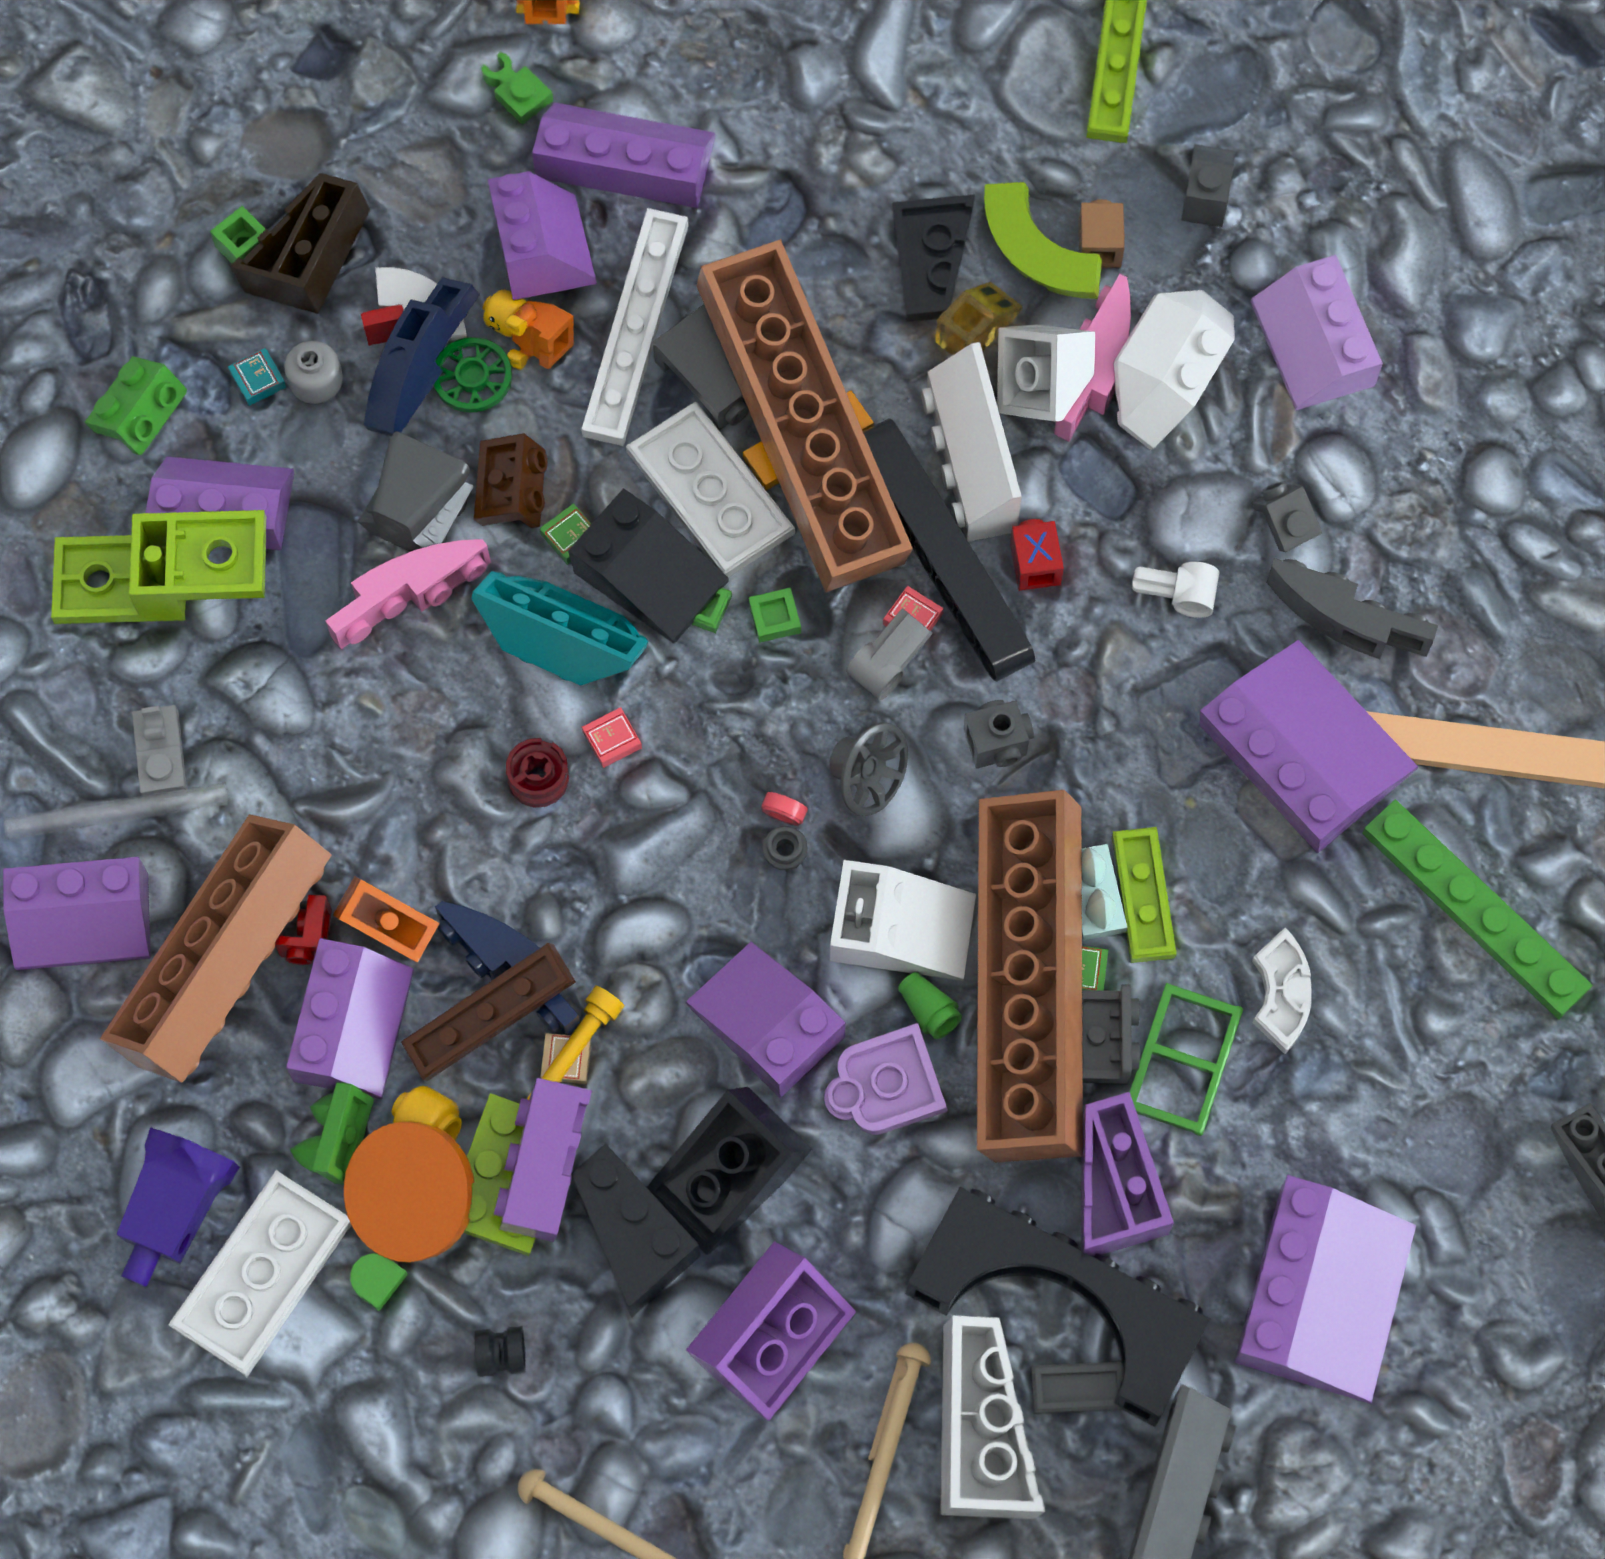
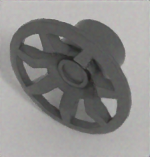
M880 722L868 727L857 739L849 736L841 739L836 744L830 757V771L835 778L841 780L842 798L851 812L860 816L876 814L884 809L895 796L903 782L907 769L908 746L906 738L897 726L887 722ZM887 732H891L895 736L896 741L885 747L887 744ZM875 735L873 743H867V741ZM900 752L898 771L886 766V761L897 757ZM882 777L894 779L886 795L883 786L879 782ZM851 785H855L857 788L854 799L851 793ZM869 789L875 804L865 808L862 806L869 797Z

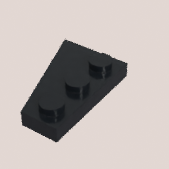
M975 194L892 202V215L907 322L949 318L975 203Z

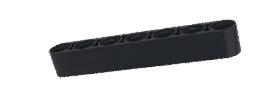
M888 418L864 430L865 438L914 553L989 676L997 682L1036 661L1035 654L1029 640L895 422Z

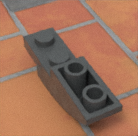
M1274 558L1266 583L1296 615L1318 631L1349 648L1377 659L1381 658L1386 645L1427 657L1435 639L1438 625L1430 623L1419 614H1400L1387 610L1383 604L1376 601L1364 600L1361 602L1355 600L1354 596L1358 584L1349 581L1346 576L1340 573H1321L1308 569L1305 564L1293 559L1282 561Z
M1589 1103L1551 1124V1130L1582 1189L1605 1224V1122Z

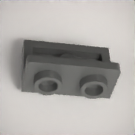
M1121 984L1120 991L1082 990L1083 1083L1128 1084L1132 1070H1139L1140 1044L1139 1042L1131 1041V1026L1139 1025L1140 1006L1139 998H1131V985Z

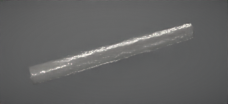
M226 782L6 817L4 818V829L8 840L226 805L229 804V793Z

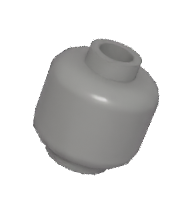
M313 340L301 342L293 347L286 356L284 364L286 379L290 390L298 399L311 404L323 403L333 398L340 390L343 380L340 362L337 354L327 344Z

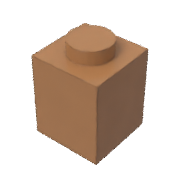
M1104 199L1094 200L1090 203H1081L1078 222L1079 252L1099 254L1102 259L1101 268H1121L1125 248L1123 203H1112Z

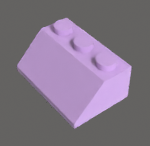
M1336 255L1295 267L1251 299L1252 307L1295 410L1375 387L1383 363Z

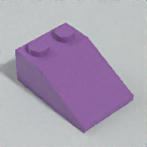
M752 942L744 947L686 1001V1005L779 1098L788 1092L845 1038L846 1023L811 988Z

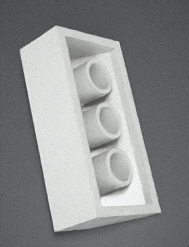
M980 342L968 345L928 371L927 388L921 389L925 413H933L936 426L931 427L935 451H943L946 464L941 465L943 483L946 490L953 489L956 503H951L952 516L959 528H963L968 542L1011 533L1012 526H1018L1022 497Z

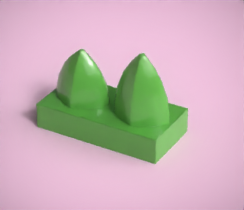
M336 1082L333 1093L323 1096L310 1106L315 1119L324 1126L322 1135L305 1139L292 1147L290 1151L295 1160L307 1170L318 1173L334 1184L344 1185L348 1163L356 1148L363 1141L374 1098L353 1084Z

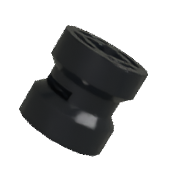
M522 1326L508 1327L504 1332L494 1333L490 1329L475 1330V1361L478 1377L493 1376L496 1371L507 1370L511 1375L524 1374L526 1372L525 1340ZM501 1339H503L505 1363H502Z

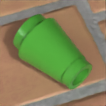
M919 972L908 975L898 986V991L903 995L905 1002L924 1034H931L934 1039H940L948 1035L960 1023L962 1015L958 1011V1003L926 978L922 977Z

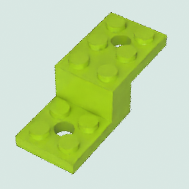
M265 511L132 514L131 535L55 537L51 618L54 624L185 620L186 600L265 598L267 519ZM223 546L232 550L231 557L224 563L215 564L208 560L211 551L217 547ZM105 571L110 574L109 580L105 585L99 588L87 585V580L92 573Z

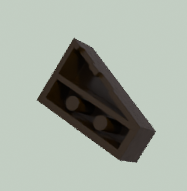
M319 173L284 209L286 215L271 231L265 229L257 237L259 243L243 260L238 257L230 265L244 293L312 313H319L370 212V208L356 182Z

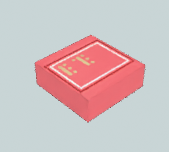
M907 585L883 618V625L887 627L903 608L931 631L943 615L944 608Z
M621 707L582 726V731L603 768L642 749L641 741Z

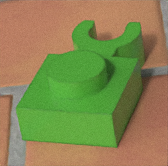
M499 52L497 54L498 64L503 69L499 72H493L484 64L481 67L482 77L488 85L498 87L494 90L495 99L523 125L553 101V93L526 66L515 72L510 57L503 52Z

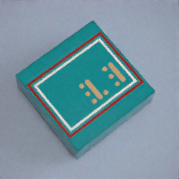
M266 348L228 366L229 372L248 406L287 388L282 375Z

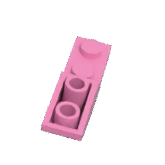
M1119 274L1112 287L1104 286L1095 304V308L1098 309L1097 314L1093 320L1086 318L1079 329L1095 331L1094 376L1064 419L1056 422L1054 435L1068 442L1071 440L1088 408L1104 415L1115 393L1114 360L1129 337L1131 320L1128 279L1122 274Z
M482 539L458 540L435 544L403 554L371 569L351 582L356 599L326 620L331 638L340 649H343L350 643L357 644L364 640L372 631V627L385 618L392 619L399 615L406 608L407 602L410 600L414 602L421 612L431 605L436 607L444 603L451 596L453 589L466 580L471 582L485 572L487 565L491 563L487 544Z

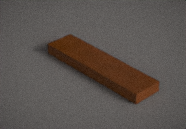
M547 943L402 1040L401 1043L422 1080L429 1081L576 983L554 944Z

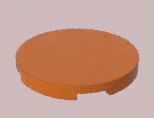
M408 1121L396 1122L378 1128L369 1134L356 1148L348 1163L345 1174L344 1202L353 1229L371 1250L390 1260L415 1262L430 1259L444 1253L458 1241L470 1221L468 1216L472 1202V1183H475L471 1165L459 1144L438 1127Z

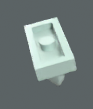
M1108 844L1082 848V941L1126 933V919Z

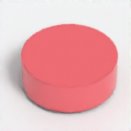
M774 792L766 793L761 806L762 811L768 816L795 826L803 823L808 808L802 803Z

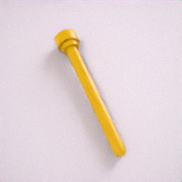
M595 985L585 999L587 1006L583 1011L586 1015L541 1079L560 1083L599 1026H606L609 1020L615 1021L625 1005L613 994Z

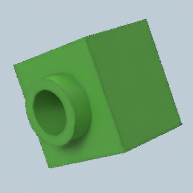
M241 206L214 227L210 233L215 247L232 264L238 257L243 260L259 243L257 237L265 228Z

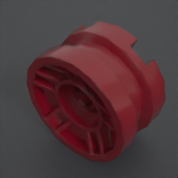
M530 738L518 743L510 751L506 761V776L512 795L522 804L533 808L547 807L556 803L565 794L569 784L567 758L563 750L554 742L551 744L542 741V738ZM540 767L544 769L545 776L540 777L539 774H530V771Z

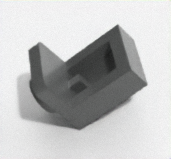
M1285 481L1277 482L1264 488L1261 491L1263 496L1251 502L1255 511L1263 512L1279 551L1287 552L1323 534L1303 486L1286 484Z

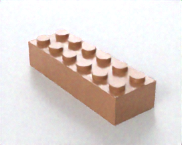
M249 814L100 1037V1040L138 1068L183 1083L186 1077L194 1072L199 1065L200 1056L212 1037L216 1036L224 1027L226 1016L237 999L247 992L251 983L250 979L262 961L267 959L273 952L275 941L286 924L291 922L298 914L300 903L311 886L321 879L324 873V866L332 854L295 824Z

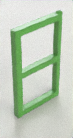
M1168 983L1165 984L1140 1060L1139 1070L1136 1072L1130 1090L1137 1114L1184 1129L1197 1136L1203 1135L1242 1016L1243 1008L1241 1006H1234ZM1171 997L1231 1016L1217 1063L1156 1044ZM1152 1054L1213 1074L1197 1122L1136 1102Z

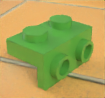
M132 356L121 367L117 378L104 396L95 403L94 409L85 420V423L94 433L119 439L134 454L142 455L183 399L187 389L164 364Z

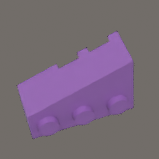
M1130 1092L1086 1104L1083 1111V1156H1081V1251L1094 1257L1095 1254L1103 1255L1169 1235L1174 1221Z

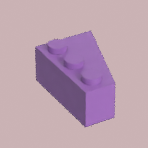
M537 1078L530 1100L521 1098L515 1120V1125L523 1127L519 1144L510 1143L504 1170L513 1172L509 1189L500 1188L494 1210V1215L502 1217L499 1230L551 1242L555 1241L569 1189L576 1150L579 1147L582 1135L581 1128L586 1106L589 1105L592 1090Z

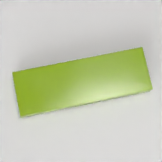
M1157 827L1113 831L1111 837L1121 902L1127 924L1126 936L1130 963L1175 959L1177 953Z

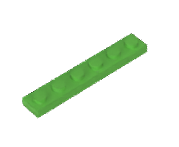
M1396 799L1364 828L1362 834L1558 1020L1591 989L1593 985Z

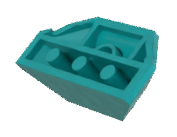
M491 571L472 593L471 599L502 651L580 686L629 670L647 648L648 640L643 635H639L637 629L623 615L547 581L522 576L505 577L503 573Z

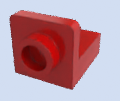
M308 894L306 909L299 910L297 934L303 937L279 936L275 941V947L279 955L284 957L287 962L296 965L312 964L319 939L328 940L332 908L326 896Z

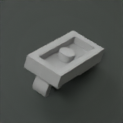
M159 705L141 708L140 711H133L132 719L139 786L143 799L187 792L179 714L176 705L160 707Z

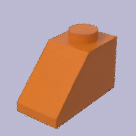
M354 876L333 913V916L417 963L440 924Z

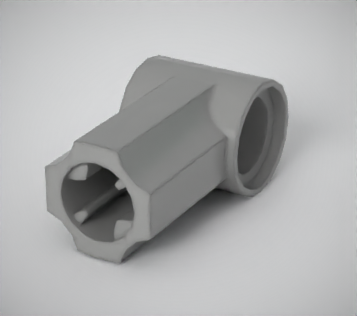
M902 608L874 643H868L858 651L847 666L846 672L878 700H883L899 684L904 676L905 666L933 633Z

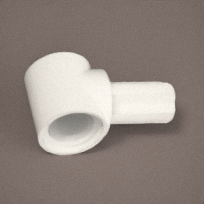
M1186 562L1181 567H1178L1177 573L1137 567L1134 571L1132 590L1138 593L1172 598V605L1178 613L1189 617L1204 618L1211 616L1213 613L1219 570L1203 562Z

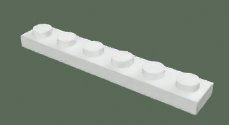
M647 208L581 429L582 437L624 446L653 348V341H655L688 228V217Z

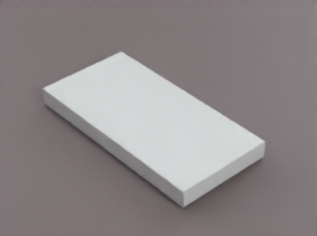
M696 401L626 446L627 454L703 553L728 578L795 534V527Z
M276 1170L168 1325L236 1371L248 1377L350 1228L351 1223L348 1216Z

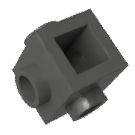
M993 700L980 706L977 711L965 713L963 729L976 769L996 764L997 767L1011 766L1018 763L1023 756H1027L1029 739L1034 738V732L1028 713H1020L1017 700L1004 703L1003 700Z

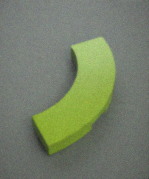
M1025 182L985 184L984 202L989 228L996 243L1011 265L1026 279H1031L1051 292L1069 297L1098 299L1102 259L1099 254H1087L1068 250L1044 236L1032 219L1028 200L1029 188Z

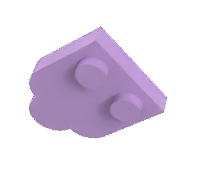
M918 1023L845 1049L838 1060L839 1077H836L828 1084L824 1094L825 1105L832 1116L843 1121L855 1120L861 1130L873 1135L883 1134L948 1111Z

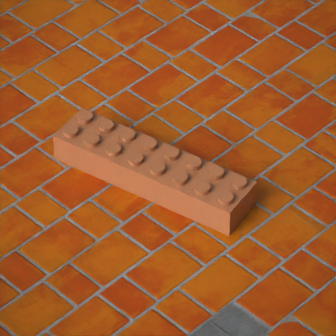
M781 239L701 266L696 285L825 592L827 593L904 565L913 549Z
M1065 790L979 799L977 1151L995 1163L1083 1156L1081 806Z

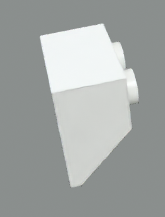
M1044 325L998 328L997 407L999 413L1055 422L1062 421L1094 376L1095 331Z

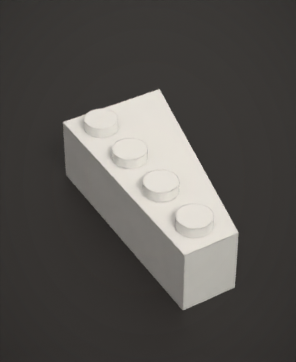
M952 1316L943 1325L941 1515L1035 1519L1045 1512L1042 1496L1039 1495L1035 1480V1466L1032 1454L1028 1450L1023 1429L1024 1420L1021 1407L1017 1403L1012 1382L1014 1378L1000 1318Z

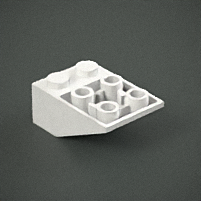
M844 860L830 943V961L906 973L919 972L920 975L964 981L976 894L889 866Z

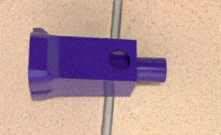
M151 1127L144 1145V1164L116 1234L125 1242L135 1245L121 1277L143 1287H147L161 1256L181 1264L215 1197L224 1187L231 1183L240 1168L233 1160L188 1139Z

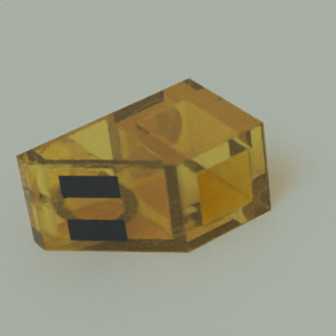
M992 282L967 289L937 319L936 343L952 356L968 345L980 342L983 352L998 336V328L1007 327L1022 311L1023 306Z

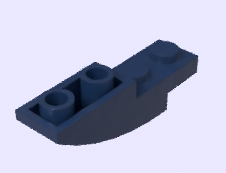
M442 277L425 302L412 299L409 301L387 340L372 380L364 419V426L368 430L392 436L394 432H402L407 426L409 420L443 372L435 362L436 358L445 348L447 342L480 295L472 284Z
M444 901L435 906L440 921L437 929L452 946L457 942L461 944L468 952V955L464 957L465 961L480 978L487 974L493 980L540 949L530 939L515 929L487 914ZM560 993L541 1005L540 1009L536 1011L540 1020L551 1032L559 1029L564 1035H572L580 1023L579 1015Z

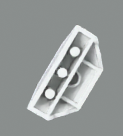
M1203 290L1158 293L1154 295L1114 360L1115 390L1119 407L1117 412L1118 425L1149 450L1154 449L1195 407L1235 340L1234 315Z

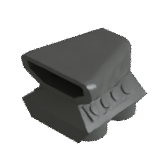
M394 432L388 442L378 488L358 522L370 534L409 552L435 544L446 543L447 533L456 517L464 512L467 498L474 485L466 482L469 476V466L464 461L401 432Z

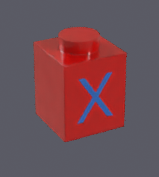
M1030 519L1021 522L1018 526H1012L1010 548L1018 591L1061 585L1064 566L1055 521L1043 522L1040 519Z

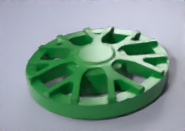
M478 337L459 339L446 346L435 360L443 371L442 373L446 374L440 376L435 382V391L446 405L455 410L469 413L485 411L497 405L510 389L512 383L510 360L505 351L490 340ZM476 347V357L463 358L462 349ZM479 347L485 348V350L480 352ZM459 350L458 356L453 354L454 352ZM492 351L499 359L488 367L483 360ZM447 358L458 363L455 372L442 367ZM505 373L503 383L489 381L490 374ZM455 379L458 386L444 391L440 383ZM488 388L493 393V396L483 401L477 392ZM463 391L472 393L469 403L457 401Z

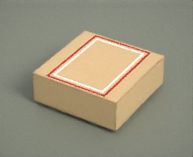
M545 1033L541 1078L571 1035ZM591 1039L564 1075L561 1082L587 1084Z

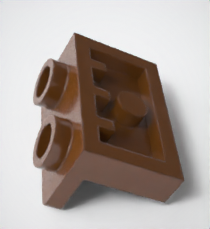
M525 433L480 441L474 520L482 526L520 520L530 528L540 527L541 512L545 505L543 495L544 472L547 470L548 460L545 449Z

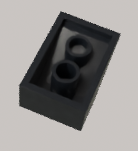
M624 488L568 550L574 574L673 644L690 627L695 617L699 613L701 614L716 597L717 591L723 588L729 581L728 577L662 515Z
M749 1087L728 1089L646 1188L699 1244V1248L706 1255H709L789 1178L811 1152L812 1148Z

